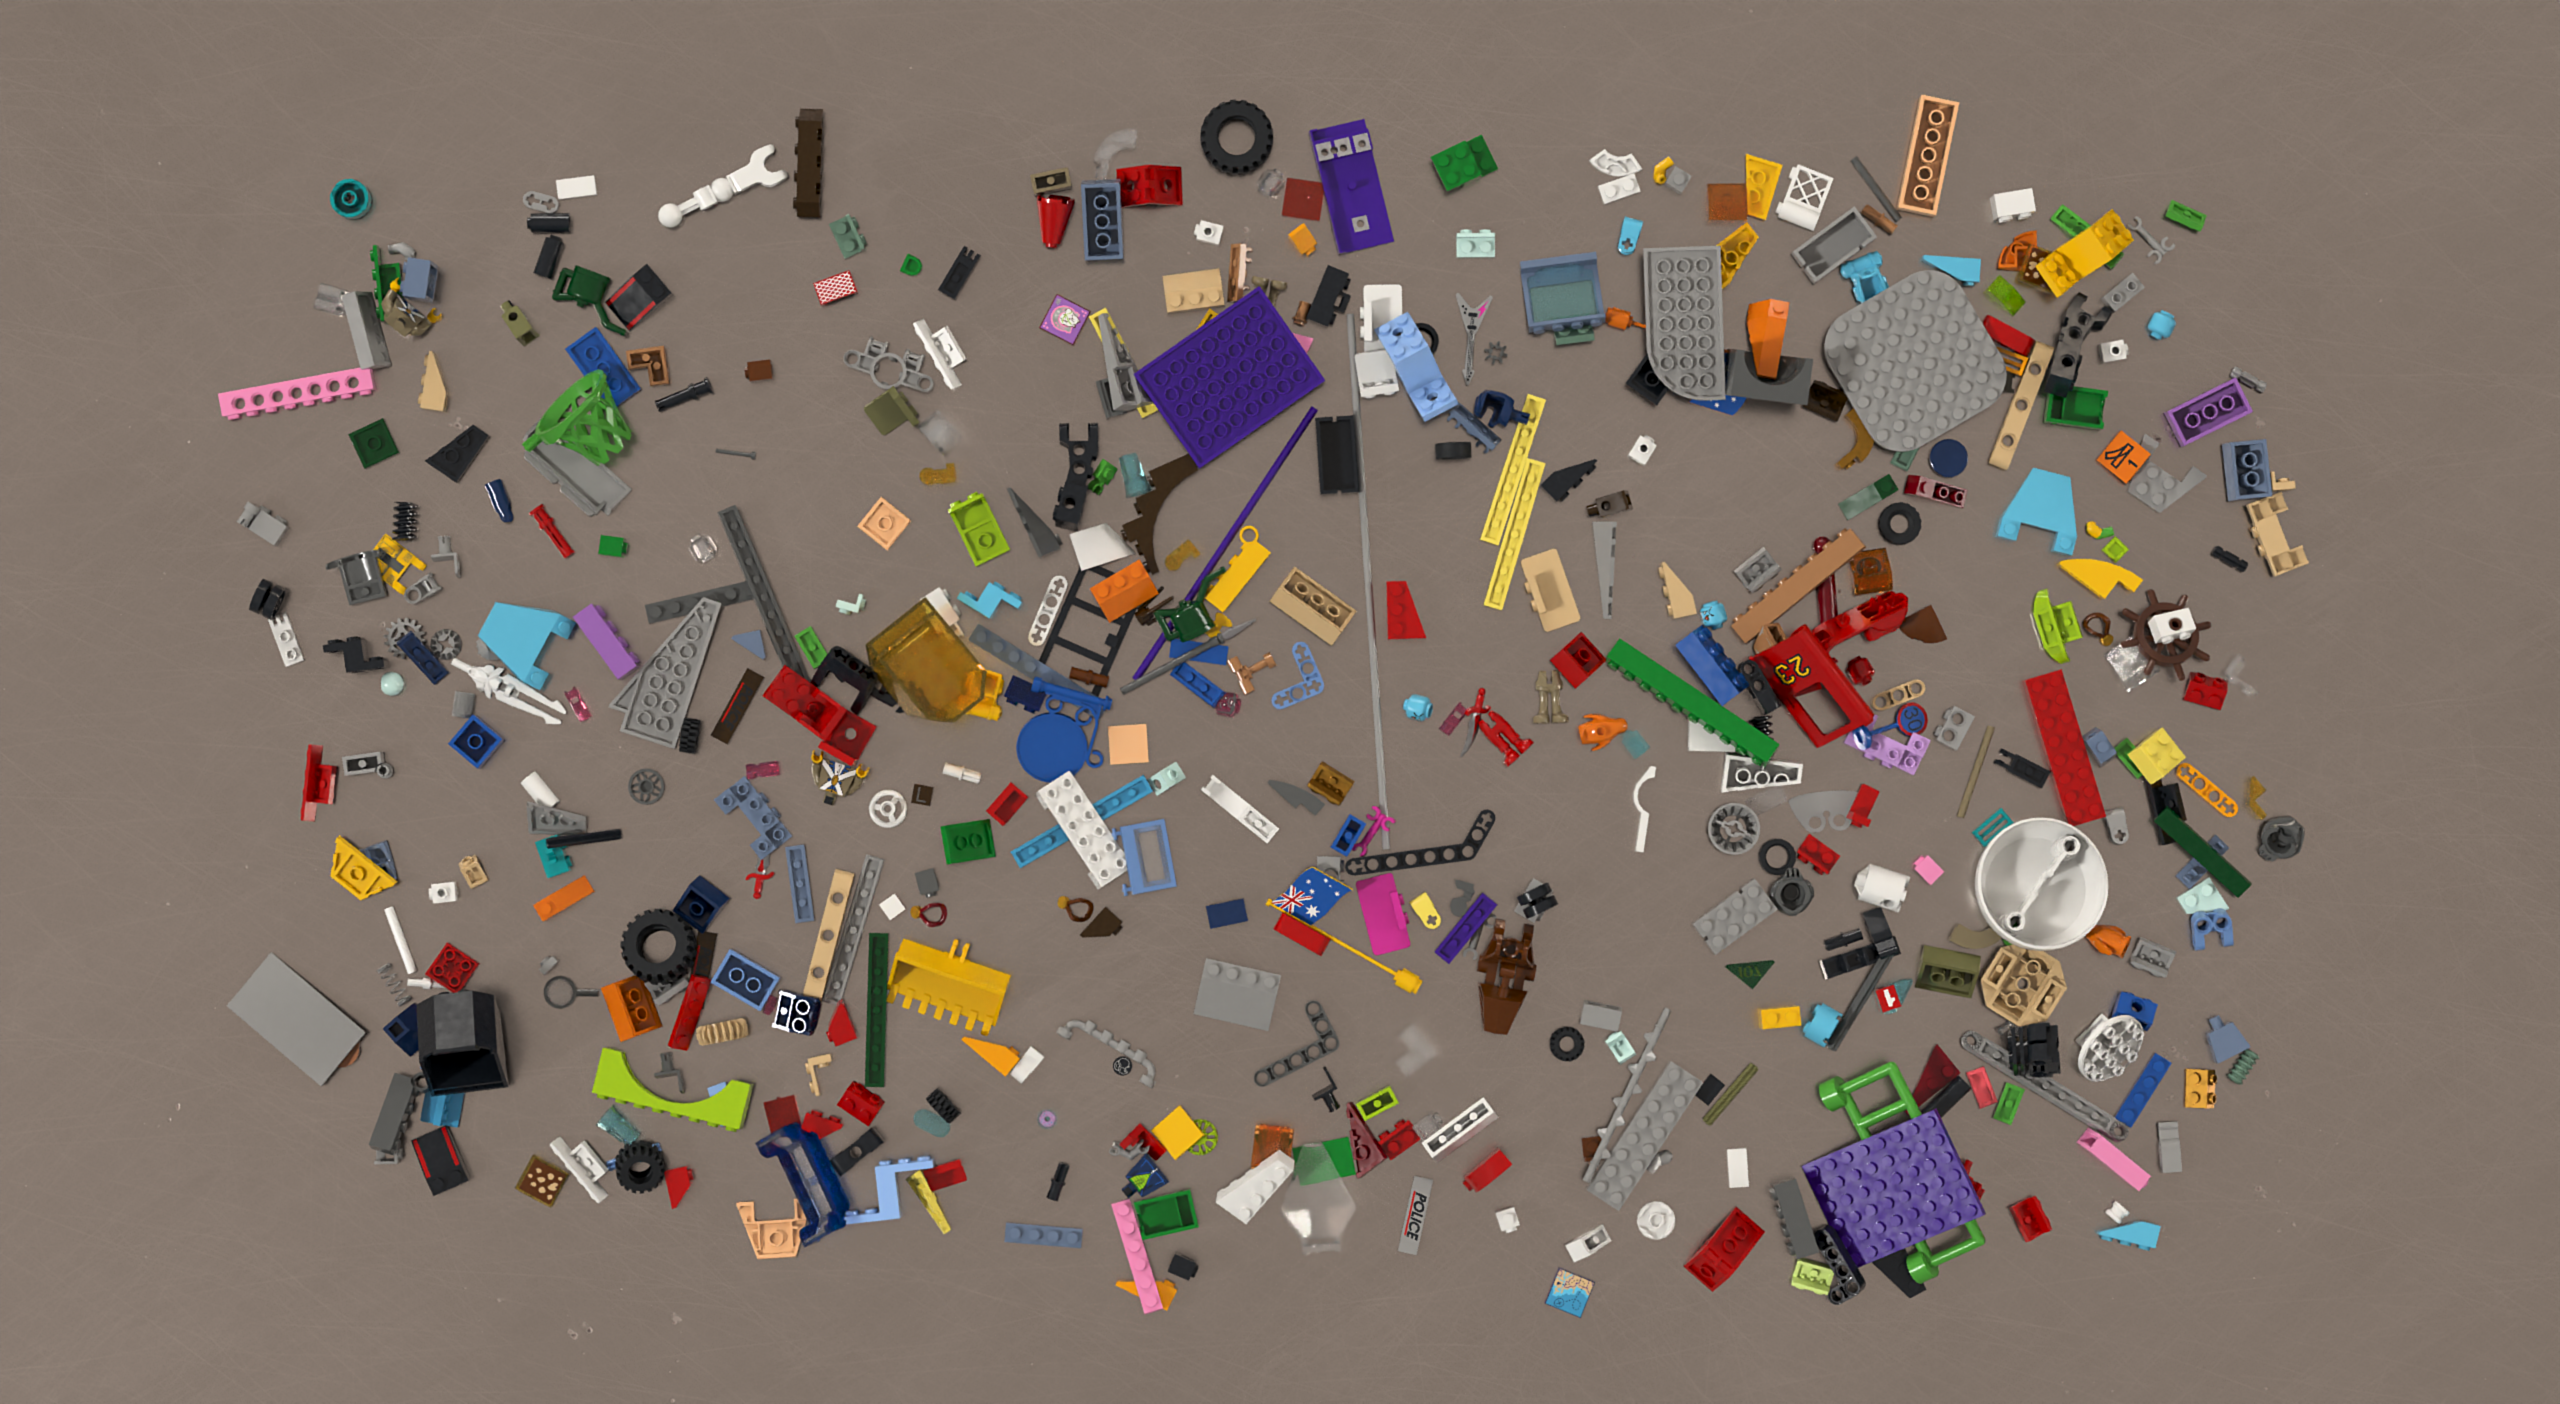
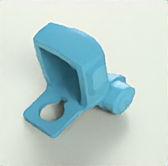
M1878 251L1867 253L1862 257L1846 261V263L1840 265L1842 276L1845 279L1851 278L1854 284V295L1860 303L1889 288L1886 277L1882 276L1879 266L1882 265L1883 260Z

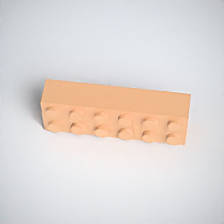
M1926 95L1919 97L1896 210L1930 217L1936 216L1959 102Z

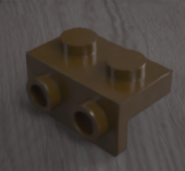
M1814 380L1809 389L1808 404L1802 406L1837 422L1848 398L1844 391L1828 386L1825 382Z

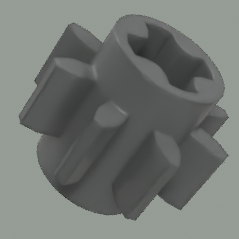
M1500 341L1497 342V345H1493L1490 342L1491 348L1484 349L1489 354L1485 359H1492V365L1497 360L1502 364V356H1508L1503 351L1507 347L1499 346ZM1493 348H1495L1496 350L1500 349V357L1497 358L1496 355H1491L1493 352Z

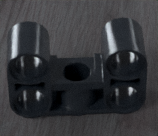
M873 1126L860 1136L856 1142L832 1158L829 1163L841 1177L868 1153L873 1152L883 1144L885 1140ZM853 1147L861 1149L860 1157H854L851 1154Z

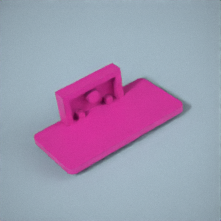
M1387 873L1357 881L1356 888L1374 955L1408 948L1410 940L1406 924H1409L1407 912L1403 913L1401 906L1405 904L1402 894L1398 895L1393 875Z

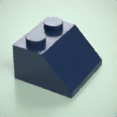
M699 875L688 886L672 911L703 934L720 914L730 898Z

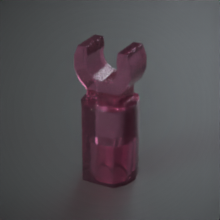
M778 761L759 763V765H746L747 779H754L757 776L769 777L780 775Z

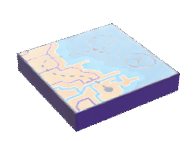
M1559 1268L1545 1304L1581 1318L1595 1282Z

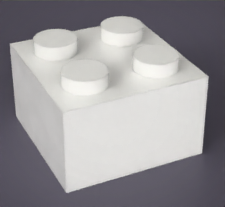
M2032 188L1994 194L1990 198L1993 220H1999V223L2009 222L2013 217H2018V220L2028 219L2036 211Z

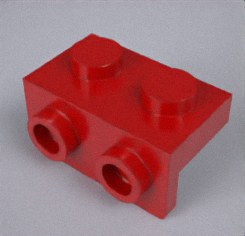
M2191 672L2184 700L2221 710L2228 691V682L2222 678H2212L2200 672Z
M853 1081L837 1106L869 1126L885 1102L878 1095L864 1088L863 1085Z
M2036 1196L2025 1198L2009 1207L2025 1242H2029L2043 1233L2052 1230L2050 1220L2046 1217L2042 1204Z

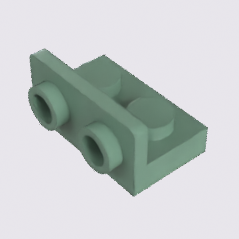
M847 214L845 217L829 224L844 259L866 250L864 245L867 242L863 234L859 235L856 228L859 225L855 216L851 218Z
M1590 314L1577 315V316H1569V317H1562V318H1554L1553 320L1564 319V318H1572V317H1580V316H1587V315H1590ZM1584 325L1580 329L1569 327L1564 328L1562 331H1554L1557 345L1595 340L1591 325Z

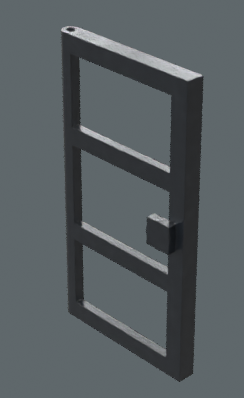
M1100 566L1088 569L1106 578L1115 574ZM1079 567L1039 661L1046 664L1054 644H1058L1103 664L1100 674L1108 676L1137 607L1127 612L1124 618L1119 617L1112 621L1121 626L1116 636L1109 633L1104 644L1111 647L1107 657L1059 637L1058 634L1072 604L1107 619L1101 608L1075 597L1086 573V570L1081 571ZM1095 685L1091 693L1099 697L1102 686Z

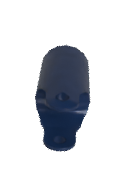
M501 479L485 484L492 505L503 522H511L513 520L511 505Z

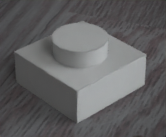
M547 956L540 963L542 967L539 971L546 975L559 960L555 956L551 958Z

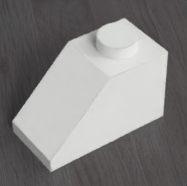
M1602 1224L1565 1246L1573 1261L1576 1262L1590 1256L1612 1240Z

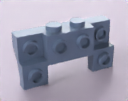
M746 776L714 799L725 815L739 806L758 830L761 836L751 843L750 846L761 860L793 837L780 821V813L775 807L772 809L767 804L768 798L763 792L759 794Z

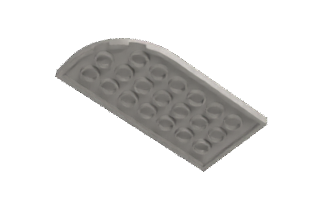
M1721 247L1643 248L1646 347L1648 359L1654 373L1667 388L1685 398L1702 401L1726 400Z

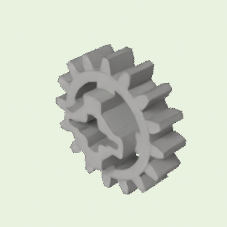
M398 618L397 624L391 622L392 628L386 627L389 634L384 635L385 638H388L384 645H390L387 651H395L394 657L401 654V659H405L406 654L404 651H400L394 646L397 645V640H400L403 634L406 635L409 632L405 626L412 627L415 630L413 633L421 642H426V639L422 638L426 633L424 631L420 632L422 625L415 626L416 620H412L409 623V618H405L404 622H402L401 618ZM398 628V633L396 637L392 638L393 633Z

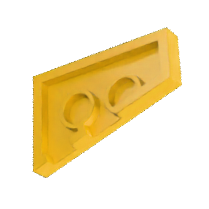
M1745 154L1747 215L1766 220L1782 165Z

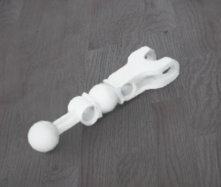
M769 144L754 151L747 166L727 175L726 178L714 180L710 186L707 185L693 193L694 198L679 205L671 203L663 205L658 212L660 223L665 227H675L680 224L683 215L699 207L703 211L718 204V202L728 201L733 194L736 195L757 184L772 188L787 180L789 177L787 171L780 170L772 173L764 167L765 160L775 153L774 145Z

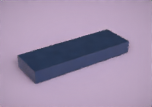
M409 631L396 642L434 685L449 673L412 631Z

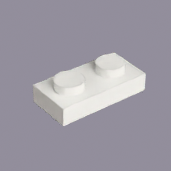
M1635 174L1598 186L1604 205L1640 192Z

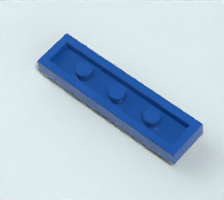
M2154 1053L2114 1117L2131 1128L2172 1063Z

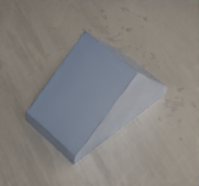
M761 630L734 635L731 638L761 659L765 660L767 658Z

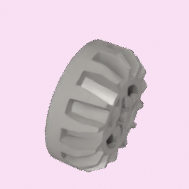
M1728 803L1720 806L1712 813L1708 822V836L1712 844L1726 854L1738 855L1749 851L1756 844L1760 835V823L1757 815L1752 809L1740 803ZM1728 816H1737L1735 820L1723 821ZM1739 818L1745 822L1746 830L1743 829L1742 824L1738 821ZM1737 824L1736 828L1743 833L1734 832L1731 834V829L1725 825L1733 826ZM1720 827L1724 828L1726 835H1728L1727 840L1721 836ZM1731 837H1743L1740 841L1729 842Z

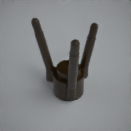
M1163 586L1157 590L1159 594L1164 589ZM1156 595L1137 608L1138 611L1134 613L1142 626L1145 624L1149 626L1157 622L1156 618H1153V612L1169 603L1174 597L1171 596L1150 609L1147 606L1158 596Z

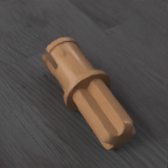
M1868 204L1861 211L1865 217L1875 223L1874 226L1878 225L1888 232L1889 235L1898 226L1886 218L1884 213L1881 214Z

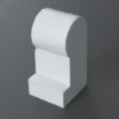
M1031 1046L1011 1071L1010 1075L1022 1084L1042 1061L1044 1056Z

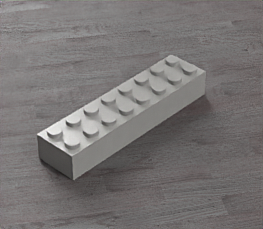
M1669 1061L1609 1152L1611 1157L1603 1161L1586 1187V1190L1619 1211L1703 1082L1672 1061Z

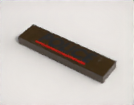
M749 668L746 669L711 736L728 745L765 677Z
M698 931L697 947H695L697 955L696 958H693L694 964L691 968L690 978L692 974L710 978L718 933L705 931L702 934ZM706 998L704 1000L702 1009H704Z

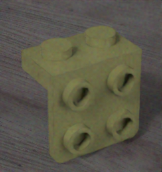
M894 386L864 407L865 413L882 435L888 434L907 419L913 427L919 423L916 417L918 412L913 405H907V397L902 391L898 393Z

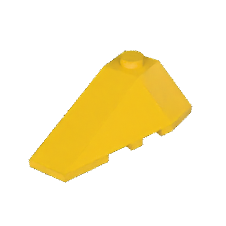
M1748 222L1716 245L1721 247L1722 289L1730 284L1736 271L1740 268L1743 260L1758 239V235Z

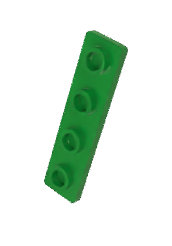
M373 245V250H370L371 261L375 264V269H372L373 281L377 283V288H374L375 300H378L379 307H376L377 319H380L382 323H386L381 303L388 290L391 289L390 283L398 277L397 283L400 286L402 281L400 263L381 265L379 246ZM400 290L396 292L404 299V296H402L403 292H400Z

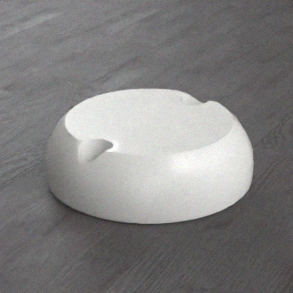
M2042 817L2025 819L2011 824L2001 830L1988 843L1977 864L1975 895L1983 917L2000 937L2020 948L2033 951H2052L2074 944L2088 934L2097 924L2107 902L2108 874L2100 852L2083 832L2060 820ZM2072 846V851L2067 852L2069 847Z

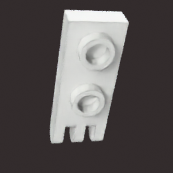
M284 612L282 615L285 621H282L280 616L276 615L277 624H274V620L268 619L284 664L286 667L304 661V657L289 617Z

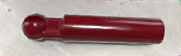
M1825 536L1816 538L1813 543L1814 551L1817 554L1823 551L1822 547L1830 539ZM1835 573L1817 587L1820 624L1838 616Z

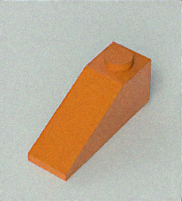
M584 875L533 906L541 920L545 922L595 891Z

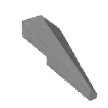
M1102 313L1098 316L1113 411H1128L1153 404V401L1134 376L1138 368L1125 344L1120 343L1117 337V329H1113L1108 321V313Z
M1592 522L1603 619H1612L1617 522Z

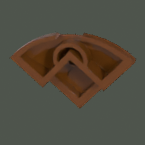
M1932 605L1905 617L1902 625L1899 627L1906 636L1911 639L1921 640L1923 643H1938L1947 640Z

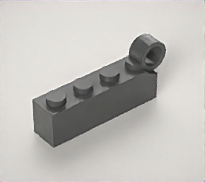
M423 1072L415 1074L413 1079L394 1073L369 1142V1146L373 1150L393 1156L395 1150H399L401 1140L399 1139L401 1134L406 1131L408 1115H411L413 1112L414 1104L412 1103L414 1098L419 1093L429 1092L428 1085L424 1088L417 1087V1081L425 1078Z

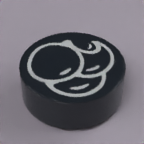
M1120 1056L1115 1059L1113 1069L1118 1075H1127L1132 1070V1062L1129 1058Z

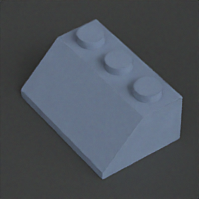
M2266 439L2222 444L2228 501L2271 497L2272 488Z

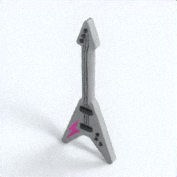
M1457 293L1456 299L1467 333L1465 369L1462 370L1468 386L1475 372L1472 370L1475 335L1493 297L1489 296L1478 307L1471 308L1462 296Z

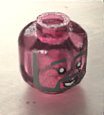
M1224 691L1226 694L1220 698L1215 707L1216 714L1234 717L1235 714H1239L1241 699H1239L1236 693Z

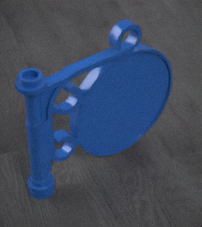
M1035 676L1031 691L1036 693L1044 691L1045 694L1050 695L1045 705L1049 712L1033 717L1022 727L1016 745L1017 756L1021 766L1035 779L1050 783L1068 771L1074 776L1082 768L1085 760L1092 768L1101 766L1103 754L1100 751H1092V754L1100 757L1098 763H1092L1089 757L1098 728L1101 708L1103 706L1102 710H1110L1112 699L1107 695L1103 699L1084 694L1081 691L1047 683L1042 678ZM1052 699L1060 700V705L1058 708H1051L1049 701ZM1063 701L1082 706L1076 711L1075 720L1067 715L1057 713L1062 709ZM1086 708L1092 712L1095 718V727L1089 748L1081 725H1088L1092 720V716L1086 721H1081L1078 718L1079 713Z

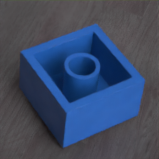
M472 715L448 744L473 766L480 769L505 739L478 716Z

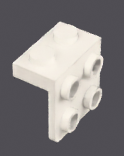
M1385 349L1357 353L1355 355L1361 397L1373 398L1377 394L1392 395L1395 391H1399L1396 370Z

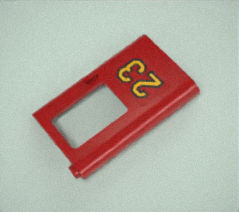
M1806 624L1797 628L1787 639L1755 656L1751 655L1748 657L1749 660H1753L1758 664L1774 693L1816 748L1862 725L1868 726L1873 722L1875 715ZM1817 682H1821L1850 719L1849 723L1828 734H1824L1794 695Z

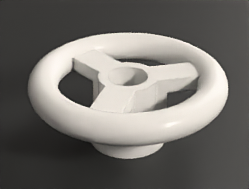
M883 790L875 794L871 799L869 813L877 825L884 828H892L898 826L905 819L907 803L904 797L897 791ZM883 796H894L891 801H885L881 805L876 804ZM899 801L902 811L900 816L895 819V804ZM886 805H890L892 808L888 813L884 809ZM875 810H880L882 815L888 816L890 822L880 820Z

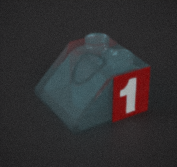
M1905 978L1872 991L1879 1012H1884L1888 1015L1898 1011L1897 1008L1902 1006L1913 983L1912 978Z

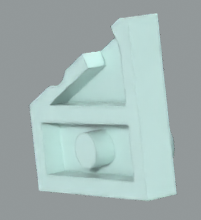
M2210 877L2176 898L2186 914H2194L2197 911L2212 912L2218 908L2229 909Z

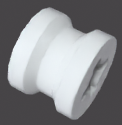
M2114 1201L2113 1207L2105 1212L2119 1225L2122 1223L2123 1217L2130 1214L2117 1201Z

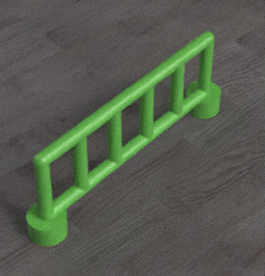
M1888 1062L1846 1083L1841 1077L1836 1076L1819 1085V1094L1827 1109L1834 1112L1845 1107L1861 1140L1872 1136L1868 1127L1902 1111L1907 1110L1911 1119L1922 1114L1895 1062ZM1889 1075L1901 1100L1862 1117L1851 1093ZM1976 1219L1965 1223L1972 1238L1934 1255L1926 1240L1916 1243L1915 1246L1918 1251L1908 1255L1906 1259L1912 1278L1919 1284L1931 1280L1939 1274L1938 1265L1984 1245L1985 1237Z

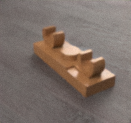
M1231 244L1227 302H1237L1244 297L1243 290L1250 289L1249 286H1244L1247 275L1245 262L1252 261V259L1246 257V252L1252 251V248L1246 247V244Z

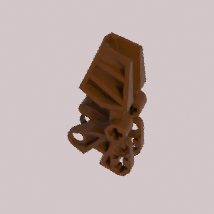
M1496 918L1492 940L1478 960L1477 972L1486 973L1485 982H1478V991L1484 1031L1507 1035L1528 991L1523 990L1524 980L1534 982L1537 965L1534 964L1532 947L1534 925L1524 923L1521 942L1514 938L1503 939L1506 920ZM1498 963H1501L1499 977H1502V982L1498 988V986H1494ZM1510 979H1515L1513 989L1509 987Z

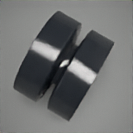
M262 579L252 597L249 610L256 614L262 612L263 617L273 620L284 600L286 588L280 585L273 587V582Z
M1548 882L1517 896L1520 906L1529 904L1528 907L1523 909L1527 919L1558 905L1555 895L1546 897V895L1552 892Z

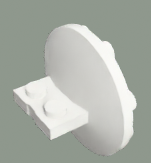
M2101 1014L2075 1040L2082 1047L2078 1058V1067L2082 1075L2088 1080L2095 1082L2110 1079L2115 1075L2120 1076L2124 1069L2138 1058L2137 1053L2144 1036L2143 1027L2140 1022L2130 1015H2120L2107 1019ZM2127 1059L2128 1063L2123 1067L2120 1063Z

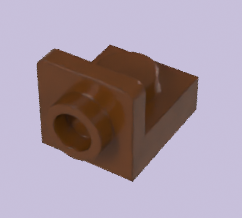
M1600 1136L1581 1138L1584 1162H1588L1589 1165L1601 1142Z

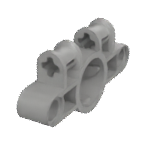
M872 336L868 340L864 353L849 350L844 354V363L849 368L871 375L873 382L881 389L888 390L892 386L898 389L904 386L922 393H929L934 388L932 378L920 373L925 354L919 355L910 352V349H906L902 359L894 353H886L889 342L886 341L884 343L875 340ZM849 355H857L858 361L855 364H849L847 361ZM886 358L894 362L898 360L902 364L903 372H900V380L893 385H888V383L883 381L880 383L875 376V371L879 368L878 363ZM923 379L930 380L929 388L922 389L920 382Z

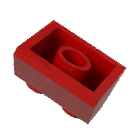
M1580 632L1550 661L1576 689L1606 661V658Z

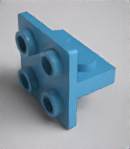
M430 1091L425 1093L420 1120L437 1126L447 1125L457 1128L459 1126L465 1093L431 1097Z

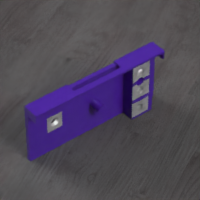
M1357 120L1319 130H1310L1308 133L1317 170L1320 173L1338 255L1394 242L1373 157V146L1365 120ZM1358 142H1363L1364 147H1360ZM1340 146H1345L1346 151L1342 152ZM1335 148L1337 153L1332 154L1330 149ZM1326 150L1328 155L1323 156L1321 151ZM1359 220L1364 223V226L1361 228L1357 226Z

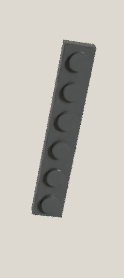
M745 581L647 604L645 609L648 622L652 624L688 615L703 597L721 602V607L754 599Z

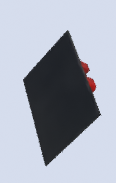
M1710 1074L1695 1096L1709 1106L1725 1084Z

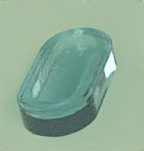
M926 1109L918 1110L914 1115L915 1125L936 1137H944L950 1131L949 1123Z

